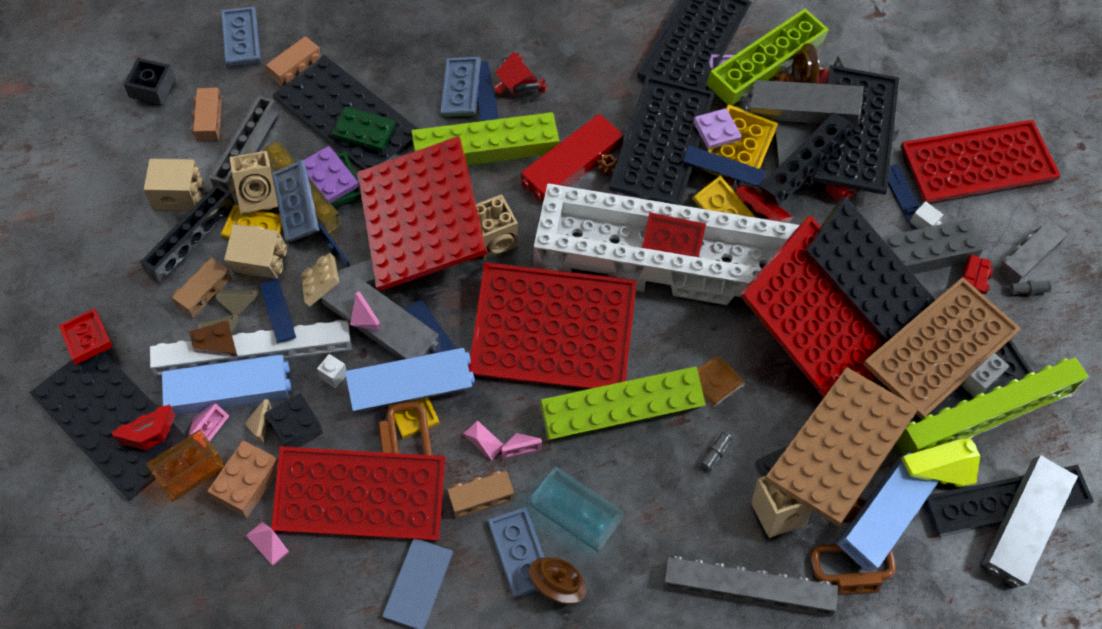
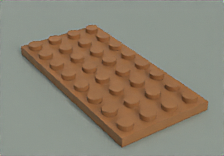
M962 277L865 360L863 365L896 396L917 407L916 415L922 420L965 382L993 353L998 352L1021 328Z
M846 368L767 474L765 481L839 527L915 416L918 408L853 370Z

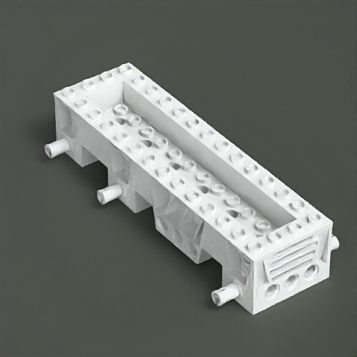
M547 184L534 243L533 268L572 272V268L608 274V277L637 280L636 291L644 292L646 281L671 285L673 296L728 305L734 296L741 297L742 291L762 269L759 265H766L799 225ZM649 212L706 223L699 258L642 248ZM573 233H581L582 236H581V237H574L572 234H573ZM615 238L619 240V243H611L609 240ZM728 257L731 262H723L722 258Z

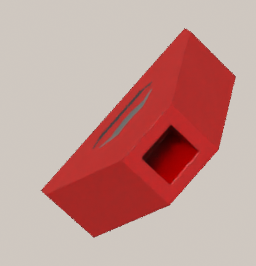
M170 404L160 406L154 412L142 415L127 425H121L111 433L118 444L147 450L165 441L176 415Z

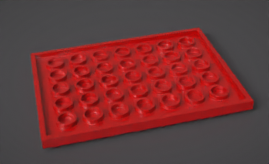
M460 136L358 172L376 288L379 291L487 254Z
M811 215L803 220L742 291L740 296L822 396L820 389L837 381L846 368L855 372L865 367L863 365L865 360L881 348L884 343L803 253L820 228V225Z
M484 262L469 372L473 371L474 376L580 389H592L625 382L637 280Z

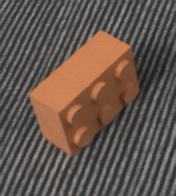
M243 440L207 492L213 501L248 518L277 475L278 458Z

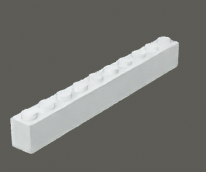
M336 320L330 323L319 322L308 326L297 325L293 327L296 338L277 343L273 330H259L255 333L247 334L238 333L232 335L238 355L236 357L226 353L217 355L210 352H195L191 341H178L172 344L160 343L156 346H150V368L155 376H160L162 371L283 355V358L286 359L352 350L348 320Z

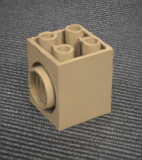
M267 151L230 157L240 212L252 213L255 210H270L278 207Z
M149 159L144 191L153 210L190 211L202 199L200 191L204 187V179L200 176V168L196 166L195 160Z
M501 194L476 204L487 249V254L482 256L483 259H489L518 247V222L503 195Z
M233 224L224 260L234 273L278 279V275L282 273V258L287 253V245L278 231L258 226Z
M766 476L758 478L751 504L769 538L807 525L811 509L765 481Z

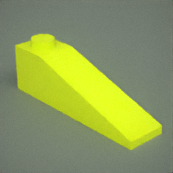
M971 438L952 441L901 458L911 477L929 481L936 479L940 480L943 484L950 482L954 483L957 487H966L977 483L980 454Z

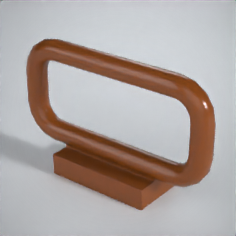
M416 401L398 402L390 406L386 412V421L379 422L378 427L382 452L399 453L394 414L399 410L415 409L419 416L424 455H432L425 408Z
M837 544L816 546L810 554L815 577L820 581L836 583V586H838L837 595L879 592L883 583L882 580L891 578L896 571V564L891 550L885 558L887 563L886 571L826 575L822 572L819 555L822 553L845 552Z

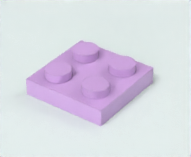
M727 108L694 117L693 122L708 150L741 140L742 136Z

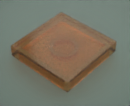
M719 354L698 369L702 392L714 406L745 383Z

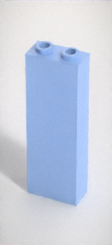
M460 348L345 371L353 412L471 389L472 383H475L473 371L469 372L468 364H471L469 352L465 353V349Z
M283 355L162 371L163 406L170 404L175 415L203 411L213 403H216L221 408L259 403L263 402L264 399L269 401L287 399L288 391H291L290 379H287L286 373H290L288 361L285 362Z
M910 452L897 459L836 543L866 572L879 568L939 482L936 479L929 481L910 476L901 459L903 456L911 454Z

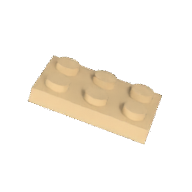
M331 253L320 257L314 266L305 269L301 275L304 302L309 307L339 283L335 257Z

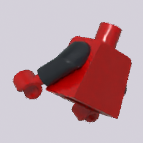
M513 52L509 57L500 60L495 74L501 81L493 88L499 95L507 89L513 95L537 90L545 93L548 90V85L544 86L546 82L544 79H541L538 83L534 74L523 63L524 56L519 57L518 52Z

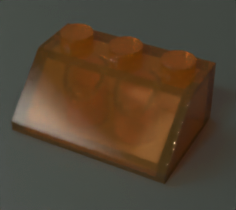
M200 429L146 463L172 502L220 472L225 466L216 449Z

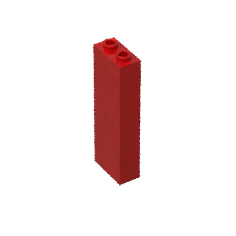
M598 114L522 171L521 184L526 190H530L538 201L544 202L547 184L571 186L597 166V160H602V155H610L623 145L624 134L602 115Z

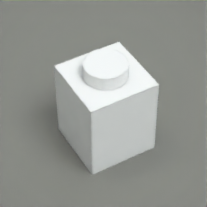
M925 201L915 212L910 223L918 229L941 225L942 222L940 220L944 214Z
M330 354L317 368L319 378L335 389L346 377L345 371L347 370L345 364Z

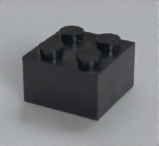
M137 58L124 83V87L129 98L162 105L175 80V76L169 64Z
M301 393L265 412L270 426L283 447H300L323 434L318 419Z

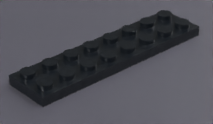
M1079 466L1063 467L1078 477L1062 511L1093 504L1094 500ZM1024 476L929 495L925 503L938 537L1001 524Z

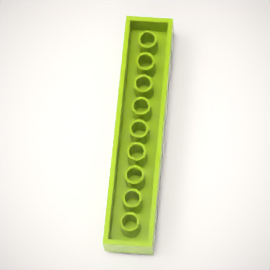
M1076 357L1070 360L1067 358L1062 359L1053 367L1048 365L1042 368L1039 373L1031 372L1024 376L1022 380L1014 379L1003 388L997 386L986 395L984 393L978 394L969 402L964 400L952 409L947 407L941 410L938 415L933 416L930 414L924 417L921 422L909 423L896 442V446L902 455L908 452L913 454L952 441L973 437L1074 394L1089 376Z

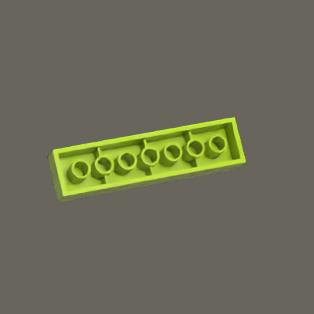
M803 9L713 69L709 74L706 85L727 105H734L750 94L755 80L769 81L777 73L792 65L795 54L804 44L811 43L815 48L821 45L829 29L807 9Z
M553 112L412 130L414 151L460 136L467 165L543 156L559 144Z
M697 366L550 397L539 401L547 440L706 405Z

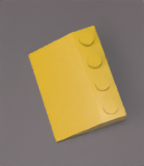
M728 104L727 110L742 136L741 140L709 149L708 152L760 169L778 123ZM701 168V170L711 173L713 175L726 177Z

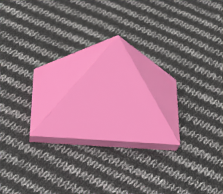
M360 291L357 292L350 325L378 331L381 329L379 320Z
M213 403L193 417L189 435L202 447H206L230 415L216 403Z
M478 420L463 433L491 461L502 452L504 444Z
M516 433L502 447V458L506 459L542 450L541 438Z
M261 522L246 535L272 566L289 553L275 532L264 522Z

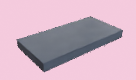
M255 6L221 10L226 67L260 63L261 57Z
M480 57L446 58L440 110L441 117L476 116L481 66Z
M300 160L272 172L285 241L290 243L318 232L319 227L305 161Z
M527 507L488 519L487 523L513 598L516 599L539 591L530 579L529 568L533 561L543 558L544 554Z
M413 539L382 616L383 619L412 629H425L453 556V551L419 539Z

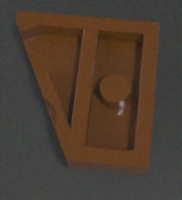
M228 320L189 331L195 352H210L217 355L226 353L233 357L238 356Z

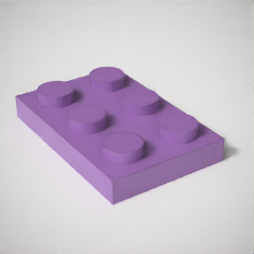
M330 146L303 160L305 161L309 181L327 204L359 187L358 181Z

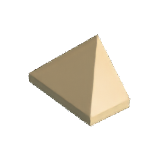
M264 399L244 423L259 444H264L269 423L265 412L272 409L268 399Z

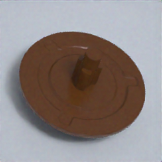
M806 43L793 58L792 75L794 82L817 84L819 72H824L825 68L819 64V56L815 46L811 43Z
M543 557L536 559L530 565L529 576L532 583L547 598L562 604H576L585 597L586 584L579 571L571 563L556 557Z

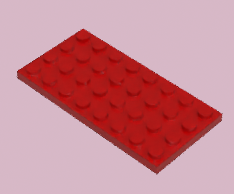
M1033 119L905 141L900 145L924 203L925 201L933 203L1055 181L1061 177Z
M280 446L271 529L273 531L439 540L446 457Z

